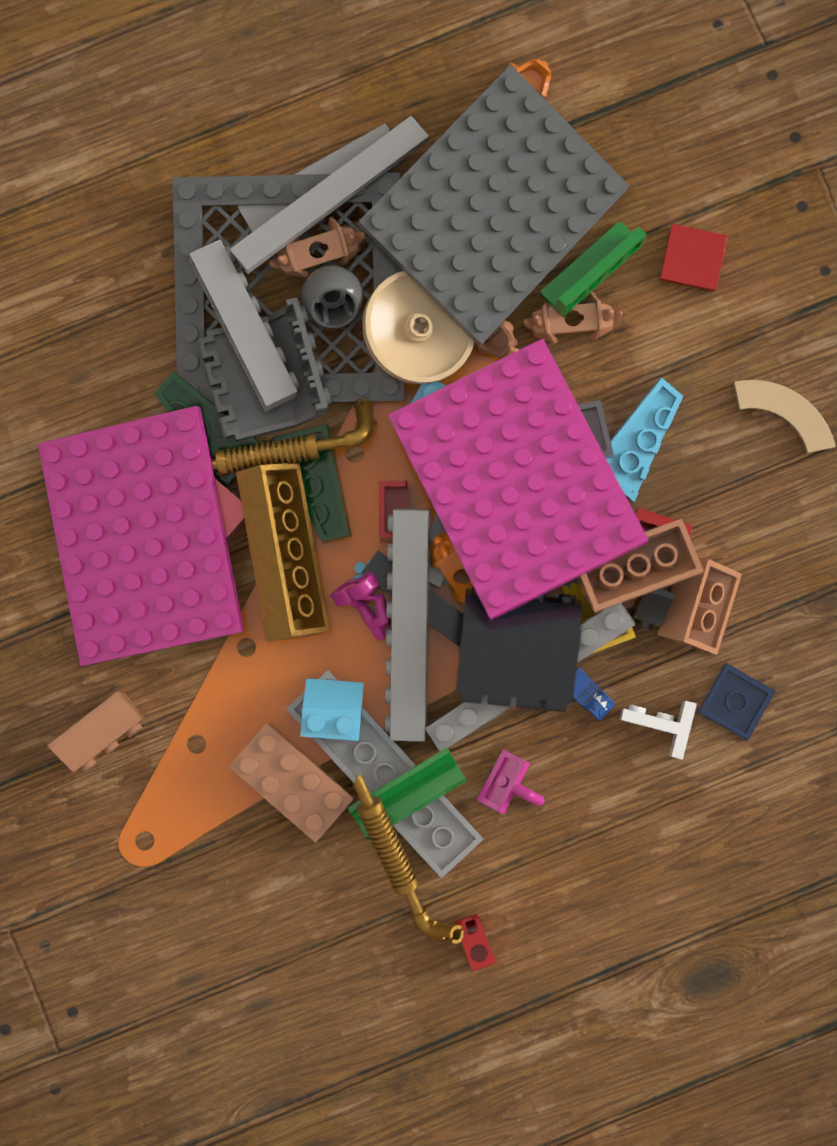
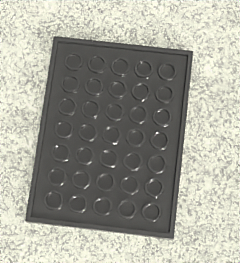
M509 65L356 224L480 346L630 186L512 65Z

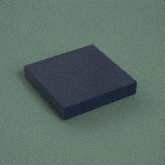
M725 663L697 713L748 741L776 691Z

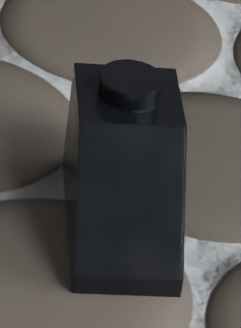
M658 589L637 597L630 614L632 618L637 619L635 625L651 630L653 625L661 626L675 594Z

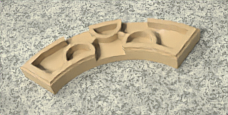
M742 380L733 383L739 410H762L782 417L790 423V426L793 427L801 438L806 454L836 447L832 433L822 415L807 399L797 392L769 381Z

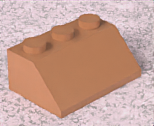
M698 557L704 573L673 584L670 593L675 594V597L657 635L673 642L717 655L742 574L710 559Z
M116 692L47 746L73 773L79 770L85 773L97 764L95 758L104 752L107 756L120 746L117 742L125 735L130 738L143 728L140 723L145 718L125 692Z

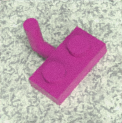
M503 749L477 801L504 814L514 794L536 806H542L545 799L542 795L520 784L530 763Z

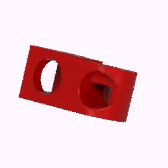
M478 914L456 920V925L461 926L460 930L464 932L461 942L472 972L496 964V959Z

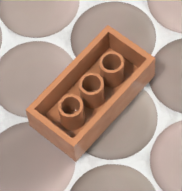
M266 723L229 765L232 771L315 843L355 798L269 723Z

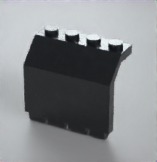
M472 586V589H466L456 691L462 692L461 702L481 704L482 694H488L487 705L510 707L511 697H517V708L540 710L541 700H546L545 710L566 712L567 702L573 703L580 643L581 600H577L576 596L571 594H559L557 598L547 597V593L490 620L474 586Z

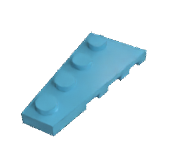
M663 378L658 379L610 439L614 457L606 460L626 498L631 502H635L638 490L650 470V464L655 454H657L662 444V438L669 428L683 398V395Z

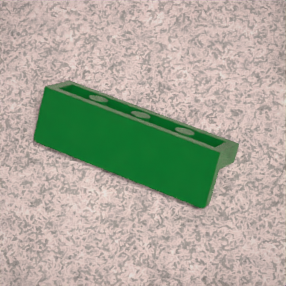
M622 222L616 223L542 289L541 296L564 317L643 246L647 234L640 227L631 232Z
M448 748L370 795L371 797H380L394 826L467 780ZM358 801L348 807V810L355 818L365 838L369 841L370 837L356 809L361 802Z

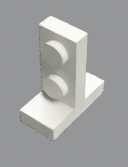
M682 701L677 722L673 721V715L657 712L656 717L645 714L646 708L630 705L629 710L621 709L619 720L674 734L669 756L683 760L697 704Z

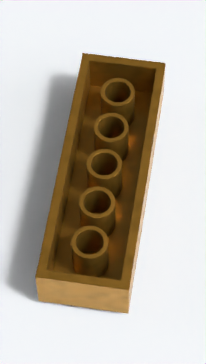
M300 463L258 465L236 472L266 641L288 640L330 632Z

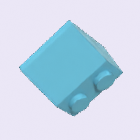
M306 678L300 736L359 741L364 683Z

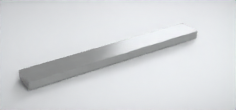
M410 116L230 248L231 254L249 274L428 142V134Z

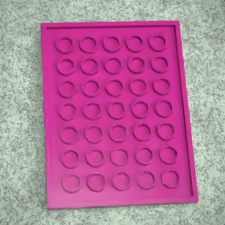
M544 339L388 415L490 620L578 578L649 541Z
M199 406L38 443L80 666L245 632L201 408Z

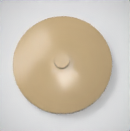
M404 271L398 272L384 280L373 291L365 306L362 328L368 351L375 362L386 373L398 380L412 384H430L443 380L456 372L465 363L474 346V341Z

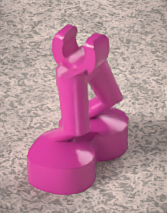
M370 571L358 579L346 581L330 594V597L337 606L350 605L357 608L369 630H372L374 637L377 640H383L386 638L387 630H392V621L390 618H387V605L384 594H371L380 582L374 573ZM361 600L375 601L377 615L373 613L365 601Z

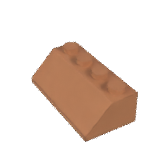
M682 519L646 531L648 543L576 578L581 593L594 613L704 573Z

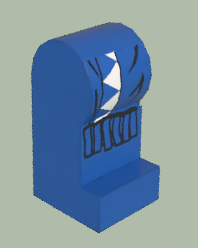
M580 667L577 668L573 699L589 711L597 720L601 721L616 704Z

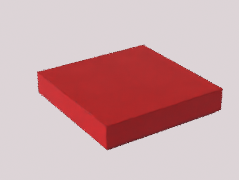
M672 224L660 280L715 292L728 235Z

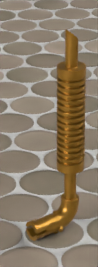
M363 398L364 407L361 406V399L355 401L354 408L357 423H354L355 430L345 432V435L316 440L315 433L307 434L306 438L303 435L300 436V439L296 436L295 440L291 437L289 441L285 438L283 442L281 439L278 440V443L274 440L272 444L266 442L265 445L263 442L261 446L255 444L254 447L252 444L249 448L244 446V449L238 447V450L236 448H233V451L227 449V452L219 450L216 451V458L211 459L213 470H218L220 476H226L230 472L235 474V471L238 472L258 465L286 464V462L290 464L291 461L297 463V460L302 462V459L308 461L309 457L310 460L319 459V451L346 446L348 449L361 446L370 439L374 432V425H377V420H374L372 401L368 398Z
M360 774L353 783L361 801L356 809L395 893L405 896L411 909L410 916L414 924L423 934L430 937L431 941L460 943L464 933L463 930H460L461 926L436 922L429 916L426 908L421 906L414 891L419 882L380 797H371Z

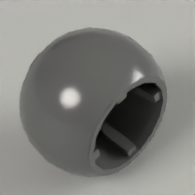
M335 265L324 266L311 273L304 282L301 292V303L305 306L308 318L317 325L329 329L340 328L350 324L360 313L363 306V289L359 280L351 271Z

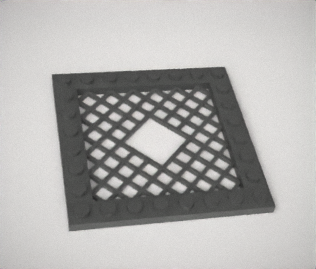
M400 172L384 173L343 203L353 204L345 214L338 208L334 211L341 217L337 223L341 225L345 221L357 231H363L348 219L349 215L357 207L367 213L369 210L362 203H372L373 207L400 179ZM331 174L172 177L177 374L213 404L211 391L220 389L221 386L209 387L204 364L212 359L202 360L197 340L207 337L206 331L213 330L220 322L216 314L208 307L210 304L209 300L207 299L205 302V292L189 262V253L213 243L217 238L221 239L225 246L232 248L251 232L249 227L244 230L234 221L241 214L240 210L238 209L230 217L221 208L222 206L292 204ZM203 207H212L203 216ZM216 210L227 219L218 231L206 222ZM320 220L318 224L326 232H329L328 227ZM203 224L214 234L205 244L203 243ZM230 224H233L242 233L232 245L221 236ZM305 231L298 238L300 239L303 236L307 239L310 237L306 234L307 231ZM365 236L364 240L370 246L360 256L356 254L353 257L356 261L347 270L352 271L360 263L370 273L361 283L362 289L373 278L375 290L384 280L401 272L402 269L374 241L372 242ZM314 242L312 244L313 247L309 251L312 255L317 250L324 256L325 251L320 248L323 243ZM372 249L373 270L363 261ZM333 260L325 263L322 267L329 266L330 264L333 266L339 265ZM269 264L261 273L256 269L253 270L257 277L245 288L250 297L254 296L250 290L272 268ZM240 265L236 271H242L244 268ZM312 267L308 268L311 273L315 271ZM363 289V295L369 299L370 295ZM254 296L260 306V309L262 308L268 315L273 314L256 296ZM205 310L216 319L206 331ZM364 310L358 314L357 318L347 328L345 326L340 327L343 332L333 343L322 333L325 329L324 327L320 326L317 328L309 320L306 322L315 331L313 334L314 339L319 335L329 345L319 357L314 352L313 355L314 359H319L322 367L330 373L323 374L320 380L322 387H327L329 390L331 403L355 402L358 399L364 402L363 398H368L372 402L405 401L404 381L398 380L386 373L375 362L368 349L364 346L366 344L365 340L363 339L360 342L350 332L360 320L363 321ZM346 335L358 345L348 356L336 347ZM332 349L344 359L334 371L322 361ZM360 349L364 350L372 358L362 370L350 360ZM348 363L358 373L338 372ZM375 363V373H366Z

